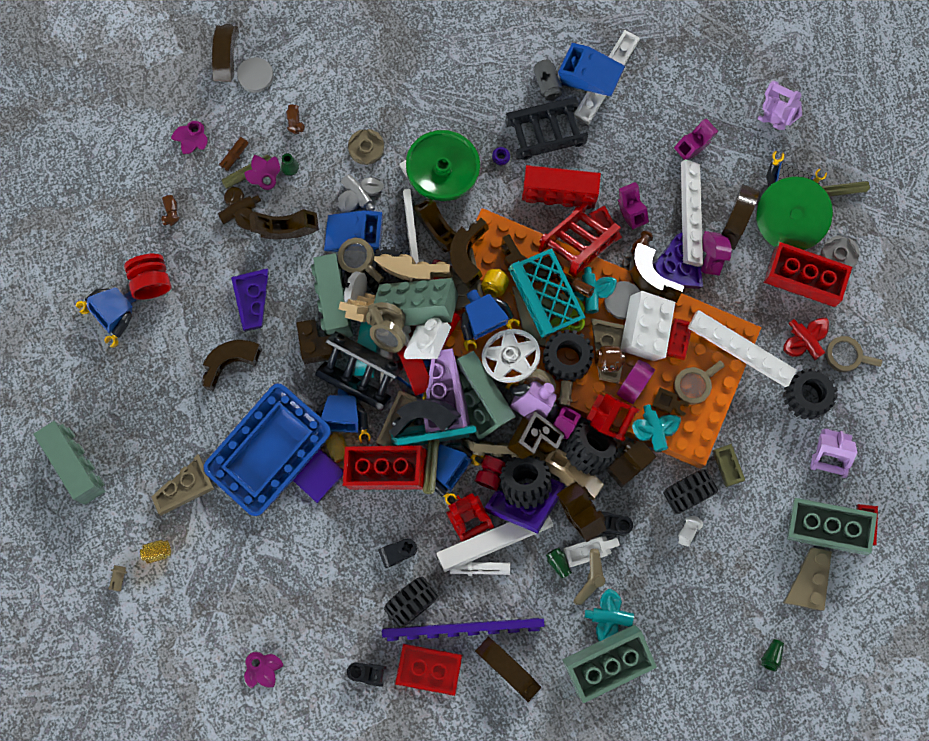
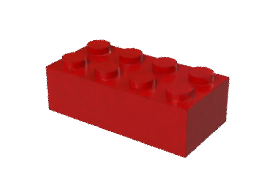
M526 165L522 200L527 203L542 202L546 205L561 204L564 207L581 206L587 203L586 209L595 208L599 196L601 173Z
M779 242L773 251L763 283L836 307L843 300L852 267Z
M422 446L345 447L342 486L350 490H423L427 450Z

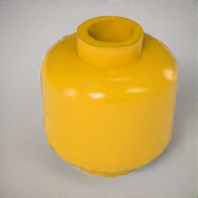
M501 269L487 271L481 283L484 294H490L492 297L502 296L509 284V278Z

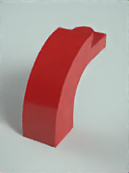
M404 345L396 354L403 365L415 396L426 392L430 377L422 359L404 358L407 348Z

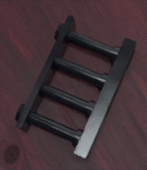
M576 96L506 113L507 127L512 126L515 128L520 148L516 150L517 160H527L535 155L572 146L580 147L587 143L588 132L580 134L574 116L578 106ZM557 115H567L573 136L562 137L556 118ZM547 118L550 120L555 140L545 142L539 124L540 119ZM532 123L538 144L527 146L522 124Z
M335 331L326 341V343L333 346L328 362L325 361L316 370L315 376L383 411L392 397L385 393L391 377L395 379L403 370V367L395 361L389 360L349 339L344 334ZM340 350L350 355L345 371L335 366ZM357 359L367 364L362 380L352 375ZM374 368L384 373L379 389L369 385Z

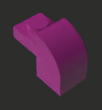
M707 118L703 119L693 132L682 137L674 149L684 160H689L711 143L718 130Z
M634 182L619 188L620 199H618V205L625 221L632 230L649 223L648 210L640 200L638 184Z
M704 231L702 247L703 251L707 254L701 272L720 276L725 260L730 261L732 249L730 241L720 233Z
M639 359L616 394L633 405L656 369Z
M564 405L560 408L553 425L565 433L564 439H568L581 414Z

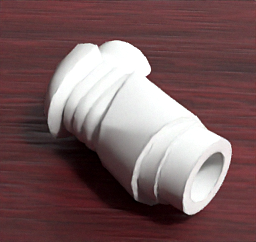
M697 516L685 518L686 523L678 535V544L690 547L697 529L700 530L703 527V521Z

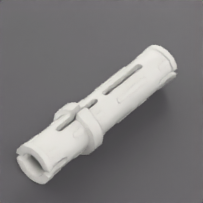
M471 561L450 570V575H510V562Z

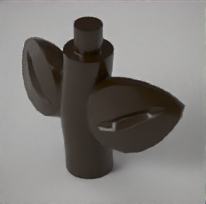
M232 186L224 194V201L228 207L217 214L224 225L235 218L236 224L240 228L251 230L249 214L253 213L251 209L256 208L255 204L261 202L259 195L252 198L251 196L244 198L243 191L238 187Z

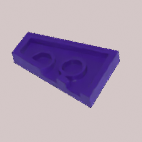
M268 268L231 277L244 332L263 327L269 275Z

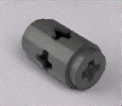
M549 59L539 61L534 66V74L539 83L541 94L549 101L557 99L562 95L563 87L558 78L555 65Z

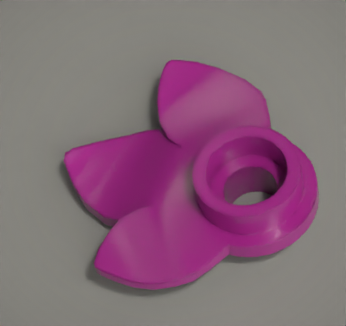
M190 121L187 126L178 127L171 136L172 140L181 142L183 154H190L196 148L204 150L208 143V139L204 134V126L199 121Z
M254 155L251 161L252 170L244 172L247 181L251 184L259 185L264 190L274 188L276 176L280 172L278 159L274 156L267 162L262 157ZM265 177L270 178V184H265L263 182Z
M250 653L245 660L247 668L244 674L245 683L250 688H253L257 683L268 688L274 687L276 681L274 671L282 668L283 662L274 654ZM254 659L260 661L257 666L252 665Z

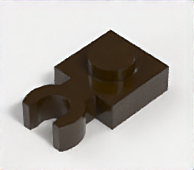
M660 387L652 407L668 414L673 409L678 416L683 417L686 413L680 410V406L688 407L690 403L685 400L677 401V394Z

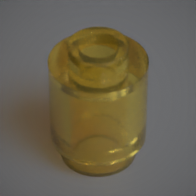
M336 432L329 436L325 444L331 459H334L335 463L344 461L345 447L348 446L343 434L339 435Z
M161 539L143 544L142 549H140V557L147 564L167 559V556H171V547L168 540L163 541Z

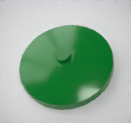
M435 130L420 136L411 145L407 153L406 173L411 185L421 195L432 200L451 201L464 196L474 187L479 176L480 159L476 148L466 137L453 131Z
M787 177L771 184L761 195L756 207L758 230L762 237L775 248L779 242L802 250L809 249L825 237L832 223L833 209L827 192L815 181L804 177Z

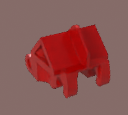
M599 393L594 405L591 407V411L587 415V419L591 420L590 425L599 432L624 441L626 438L624 436L636 413H639L640 409L607 393L605 396ZM623 407L629 409L618 432L612 429L613 423L618 413L622 411Z
M473 493L462 499L457 495L458 501L448 506L450 511L446 512L447 517L461 542L489 528L490 530L494 528L479 496L475 497ZM477 517L480 522L483 521L480 525L467 532L465 531L467 530L465 523Z

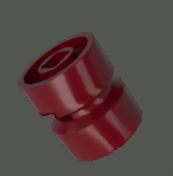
M485 455L481 463L483 469L478 471L474 481L483 487L497 491L501 483L502 468L506 467V464L497 458Z

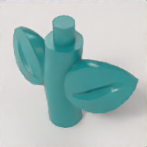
M585 267L582 281L595 287L594 293L590 298L576 291L573 293L582 302L585 301V313L594 314L599 312V298H608L614 292L617 279L602 277L596 281L591 267ZM563 291L564 294L567 297H569L568 293L566 291Z
M650 404L643 406L645 412L643 414L644 419H637L633 422V431L639 440L652 439L654 451L662 452L668 449L665 436L675 434L680 426L681 417L677 415H663L658 418L656 411H652Z
M607 589L602 594L599 602L601 608H593V611L585 610L584 618L592 619V622H598L596 627L598 641L618 633V624L626 627L633 626L634 613L620 610L622 605L621 597L612 589Z

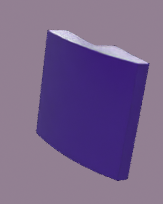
M319 449L293 481L316 503H319L343 477V469L322 449Z

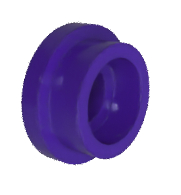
M504 147L496 148L492 153V160L497 165H505L510 160V152ZM503 155L504 158L499 159L498 156Z

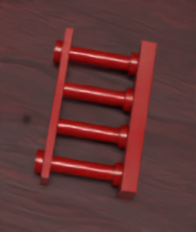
M587 203L576 207L571 215L551 232L545 233L539 240L540 247L538 252L541 253L548 247L552 248L553 251L570 262L571 267L568 273L573 277L580 273L616 240L621 228L616 223L610 228H605L585 214L588 206ZM579 220L583 221L599 232L601 236L594 237L576 223ZM571 229L590 242L591 245L584 246L565 232ZM558 238L562 239L579 251L580 254L578 256L572 255L555 243Z

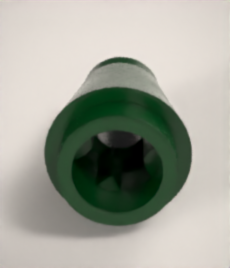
M286 153L282 156L281 171L288 176L295 175L299 170V164L291 154Z
M559 547L546 554V561L561 578H565L572 573L565 553Z
M772 640V643L761 658V665L764 668L776 672L781 667L784 649L782 641Z

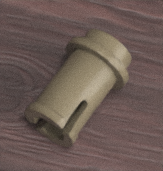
M561 381L560 396L557 398V401H559L558 405L570 406V403L573 402L571 399L573 382Z
M114 565V568L111 569L113 572L108 589L121 591L124 575L127 574L126 567Z

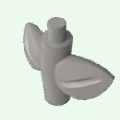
M351 174L343 177L341 183L347 191L339 197L338 207L340 213L353 212L358 205L363 210L374 211L373 201L369 196H375L380 193L384 187L383 183L371 177L365 178L361 183L356 181Z

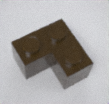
M315 319L296 322L304 365L328 361L333 346L326 343L331 335L319 337L318 325ZM341 350L337 359L342 358Z
M534 411L522 418L507 448L521 459L533 455L536 449L546 455L558 449L565 433Z
M642 440L630 442L622 451L624 454L620 458L616 457L606 470L621 488L656 458V455Z
M575 482L556 494L568 521L586 542L607 530L604 524L606 519L600 510L596 511L593 502L589 499L590 493L585 486L581 487Z

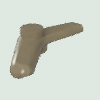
M598 549L590 550L588 581L575 597L574 604L582 605L598 587H602L605 584Z

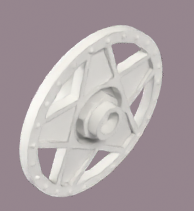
M507 329L496 333L486 342L482 351V363L486 372L495 380L505 383L518 382L527 378L535 371L540 361V348L536 339L528 332L520 329ZM514 334L524 336L530 341L518 343ZM503 336L501 346L490 347L494 341ZM536 350L535 360L532 366H530L526 357ZM486 358L497 362L494 372L489 368ZM512 369L521 373V375L515 377H505Z

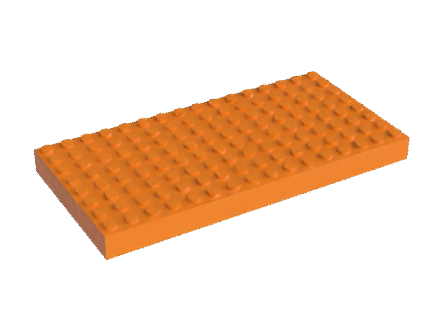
M482 208L476 220L478 221L482 218L487 223L489 229L472 246L477 268L483 275L480 278V282L482 283L485 274L491 269H501L509 278V284L505 293L497 298L508 304L514 315L513 318L520 322L518 326L513 321L511 327L522 330L512 286H516L504 264L506 256L500 245H502V237L509 234L519 252L526 258H530L539 254V240L544 234ZM559 240L555 241V243L572 255L578 256L580 254L572 246ZM554 251L564 268L563 272L570 275L568 273L571 267L570 262ZM596 257L586 266L591 267L596 281L602 277H613L617 279V282L625 281L634 284L629 270ZM584 269L580 273H578L574 278L579 277L582 281ZM557 278L550 280V282L558 285L560 283ZM533 282L532 286L533 288L540 289L543 283ZM683 293L680 295L677 303L675 302L673 319L677 318L691 322L696 311L699 310L754 344L762 328ZM599 298V312L594 314L585 313V301L582 302L586 317L585 326L576 334L580 335L582 333L585 335V340L587 338L590 340L589 345L593 346L592 353L594 358L586 375L584 374L583 378L580 380L576 379L573 382L571 394L573 402L570 403V406L566 407L587 419V415L591 411V407L594 405L599 393L604 394V396L607 393L623 402H627L616 393L640 359L656 370L633 404L640 411L634 416L625 436L635 441H639L633 431L632 424L637 419H644L643 414L645 412L643 406L650 404L652 411H656L658 418L663 415H677L673 409L668 414L652 407L660 387L675 393L673 384L676 376L682 370L696 367L705 372L718 361L724 363L725 367L710 377L712 385L710 395L705 401L697 405L680 406V410L686 414L683 417L680 416L681 423L675 434L665 436L668 449L662 451L663 453L702 469L710 456L746 363L691 331L685 360L666 356V358L651 361L625 352V364L622 367L619 384L599 380L598 367L595 365L596 352L591 320L593 318L620 325H625L626 320L617 319L608 313L604 305V298ZM465 309L454 311V313L462 317ZM551 315L549 321L551 322L556 316ZM460 318L442 350L453 348L455 360L474 351L482 363V351L486 342L496 333L509 328L504 325L476 340L473 337L477 348L475 349L473 343L468 344L469 351H467L464 347L465 340L461 330ZM576 322V323H574V324H572V325H573V326H577V325L579 324V322ZM559 330L547 336L546 343L550 340V337L552 335L555 336L556 333L559 332ZM514 334L518 343L525 342L524 336ZM503 336L494 341L490 347L501 346ZM539 347L540 361L537 366V369H541L549 373L548 370H545V363H543V353L545 347ZM565 347L557 351V357L563 364L574 365L578 363L579 356L575 350ZM536 350L526 357L530 366H532L535 360ZM486 358L489 368L494 372L497 362ZM512 369L505 377H515L521 375V373ZM687 374L680 381V389L685 396L698 398L705 391V383L698 375ZM530 377L525 380L526 384H530L532 381H537L541 385L546 383L538 377ZM559 379V381L555 380L556 389L554 393L557 396L555 399L557 405L559 404L557 398L560 396L562 379ZM623 407L622 411L618 413L613 423L612 429L618 432L629 409ZM652 439L643 441L647 446L653 448Z

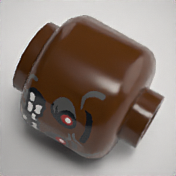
M602 346L595 353V365L601 371L617 372L625 364V354H622L621 349L617 346Z

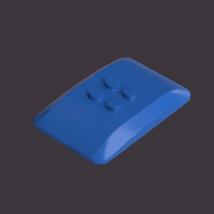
M278 383L274 384L206 460L204 472L248 514L260 516L323 446L331 435V428L286 386Z

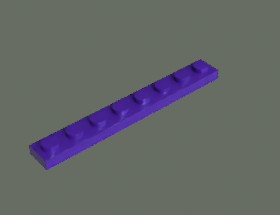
M544 618L409 626L403 628L394 627L382 628V638L387 637V641H397L399 637L407 636V640L419 639V635H427V638H439V634L446 633L447 637H458L461 632H467L468 636L480 635V631H488V634H500V630L508 629V633H518L520 628H528V632L540 631V627H545Z

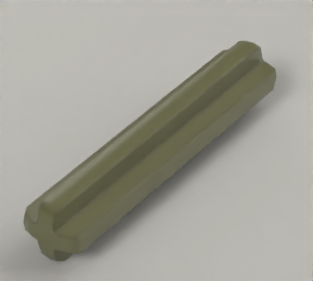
M269 155L262 157L267 162L271 159ZM251 163L223 178L221 181L224 187L228 189L246 179L244 172L252 170Z
M868 181L822 186V188L830 197L867 192L870 189Z
M439 439L428 440L423 482V492L425 494H433L435 491Z

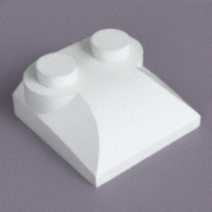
M431 318L425 324L417 325L405 350L404 358L437 359L451 326L448 322H442L439 318Z

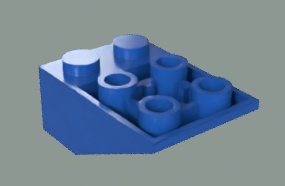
M572 43L558 74L561 84L564 86L612 97L625 65L589 46Z
M363 210L328 215L324 251L338 252L341 245L351 238H361L368 242L373 248L374 254H376L375 250L378 248L381 251L382 212ZM355 244L350 246L346 253L367 254V250L363 245Z

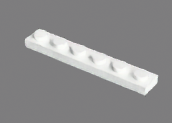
M685 159L681 162L683 263L699 267L703 265L700 164Z
M696 311L688 326V329L782 386H789L796 372L795 368L703 312Z

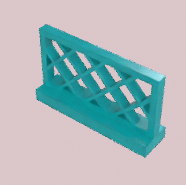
M552 248L521 262L518 261L511 264L508 270L541 338H545L586 318ZM550 256L552 260L551 267L540 264L542 257ZM528 263L535 265L534 274L526 273L523 266ZM539 267L549 271L546 280L536 276ZM552 272L560 276L559 285L549 281ZM534 280L545 283L542 293L534 290L532 286ZM547 285L558 288L555 297L544 294ZM560 290L568 293V302L557 299ZM543 297L553 301L550 310L543 308L541 304ZM556 302L566 306L563 315L553 311ZM568 307L576 309L579 317L574 319L567 317ZM551 315L562 318L559 326L552 327L549 321Z
M425 424L407 427L401 435L393 437L390 433L392 446L425 445L428 443V440L439 439V442L469 437V433L476 432V426L468 425L464 428L449 429L444 432H426Z

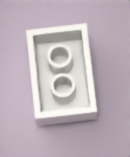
M644 291L631 295L621 342V351L651 361L666 358L675 302Z

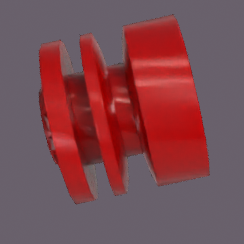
M154 253L143 254L129 259L124 264L127 279L130 280L129 287L133 298L138 300L152 299L162 296L171 290L172 286L168 274L165 273L167 268L162 255Z

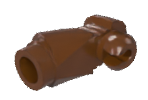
M294 104L288 105L286 115L289 126L287 129L291 133L299 134V132L305 130L304 124L299 120V106Z
M167 195L162 198L166 216H162L161 220L164 226L168 224L173 226L179 221L180 217L177 216V202L173 195Z
M641 232V237L632 244V254L638 243L649 246L650 241H653L651 232Z

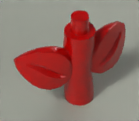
M827 318L815 319L808 324L807 328L802 323L798 324L795 319L788 323L792 327L791 332L795 336L788 338L784 344L783 351L787 355L799 357L808 350L815 361L826 353L818 341L824 339L828 334L829 321Z

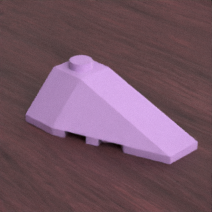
M453 348L441 350L437 359H431L426 399H438L451 405L462 416L449 429L464 428L470 425ZM424 418L426 432L441 431L431 420Z

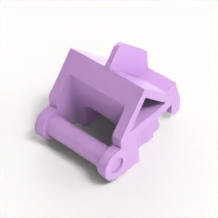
M772 81L765 92L766 100L762 108L764 116H759L758 120L764 123L770 122L778 130H785L786 125L790 126L802 116L801 101H799L801 92H794L779 85L777 81ZM779 93L790 98L788 103L779 99Z
M822 429L817 451L812 455L810 469H819L846 478L857 455L856 443L852 441V435L844 434L843 431L836 432ZM825 455L838 458L839 462H842V467L819 462V460Z

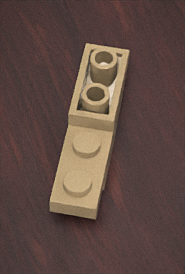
M389 254L374 256V261L380 268L405 281L453 278V269L446 262H437L436 264L418 262L416 264L413 257L407 254H401L399 257H392Z
M365 293V296H358L357 300L348 299L347 302L340 301L339 309L346 311L345 318L367 322L368 306L374 303L376 294Z
M536 449L532 457L537 456L540 457V461L544 460L546 466L548 465L550 473L559 477L561 483L570 486L577 482L581 487L585 486L590 493L589 498L595 500L604 486L595 475L591 476L589 473L586 475L581 470L578 471L575 466L570 464V460L566 458L567 454L559 449L546 455Z

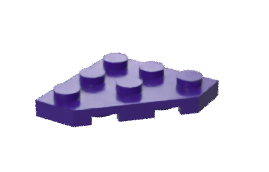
M679 233L659 256L653 267L661 277L683 285L684 288L700 289L703 287L701 267L683 263V234Z
M551 479L552 490L549 493V498L544 499L543 504L538 503L535 508L529 506V509H525L524 506L518 508L516 504L511 505L509 500H506L502 490L494 492L485 506V511L538 534L558 501L556 494L565 489V484Z

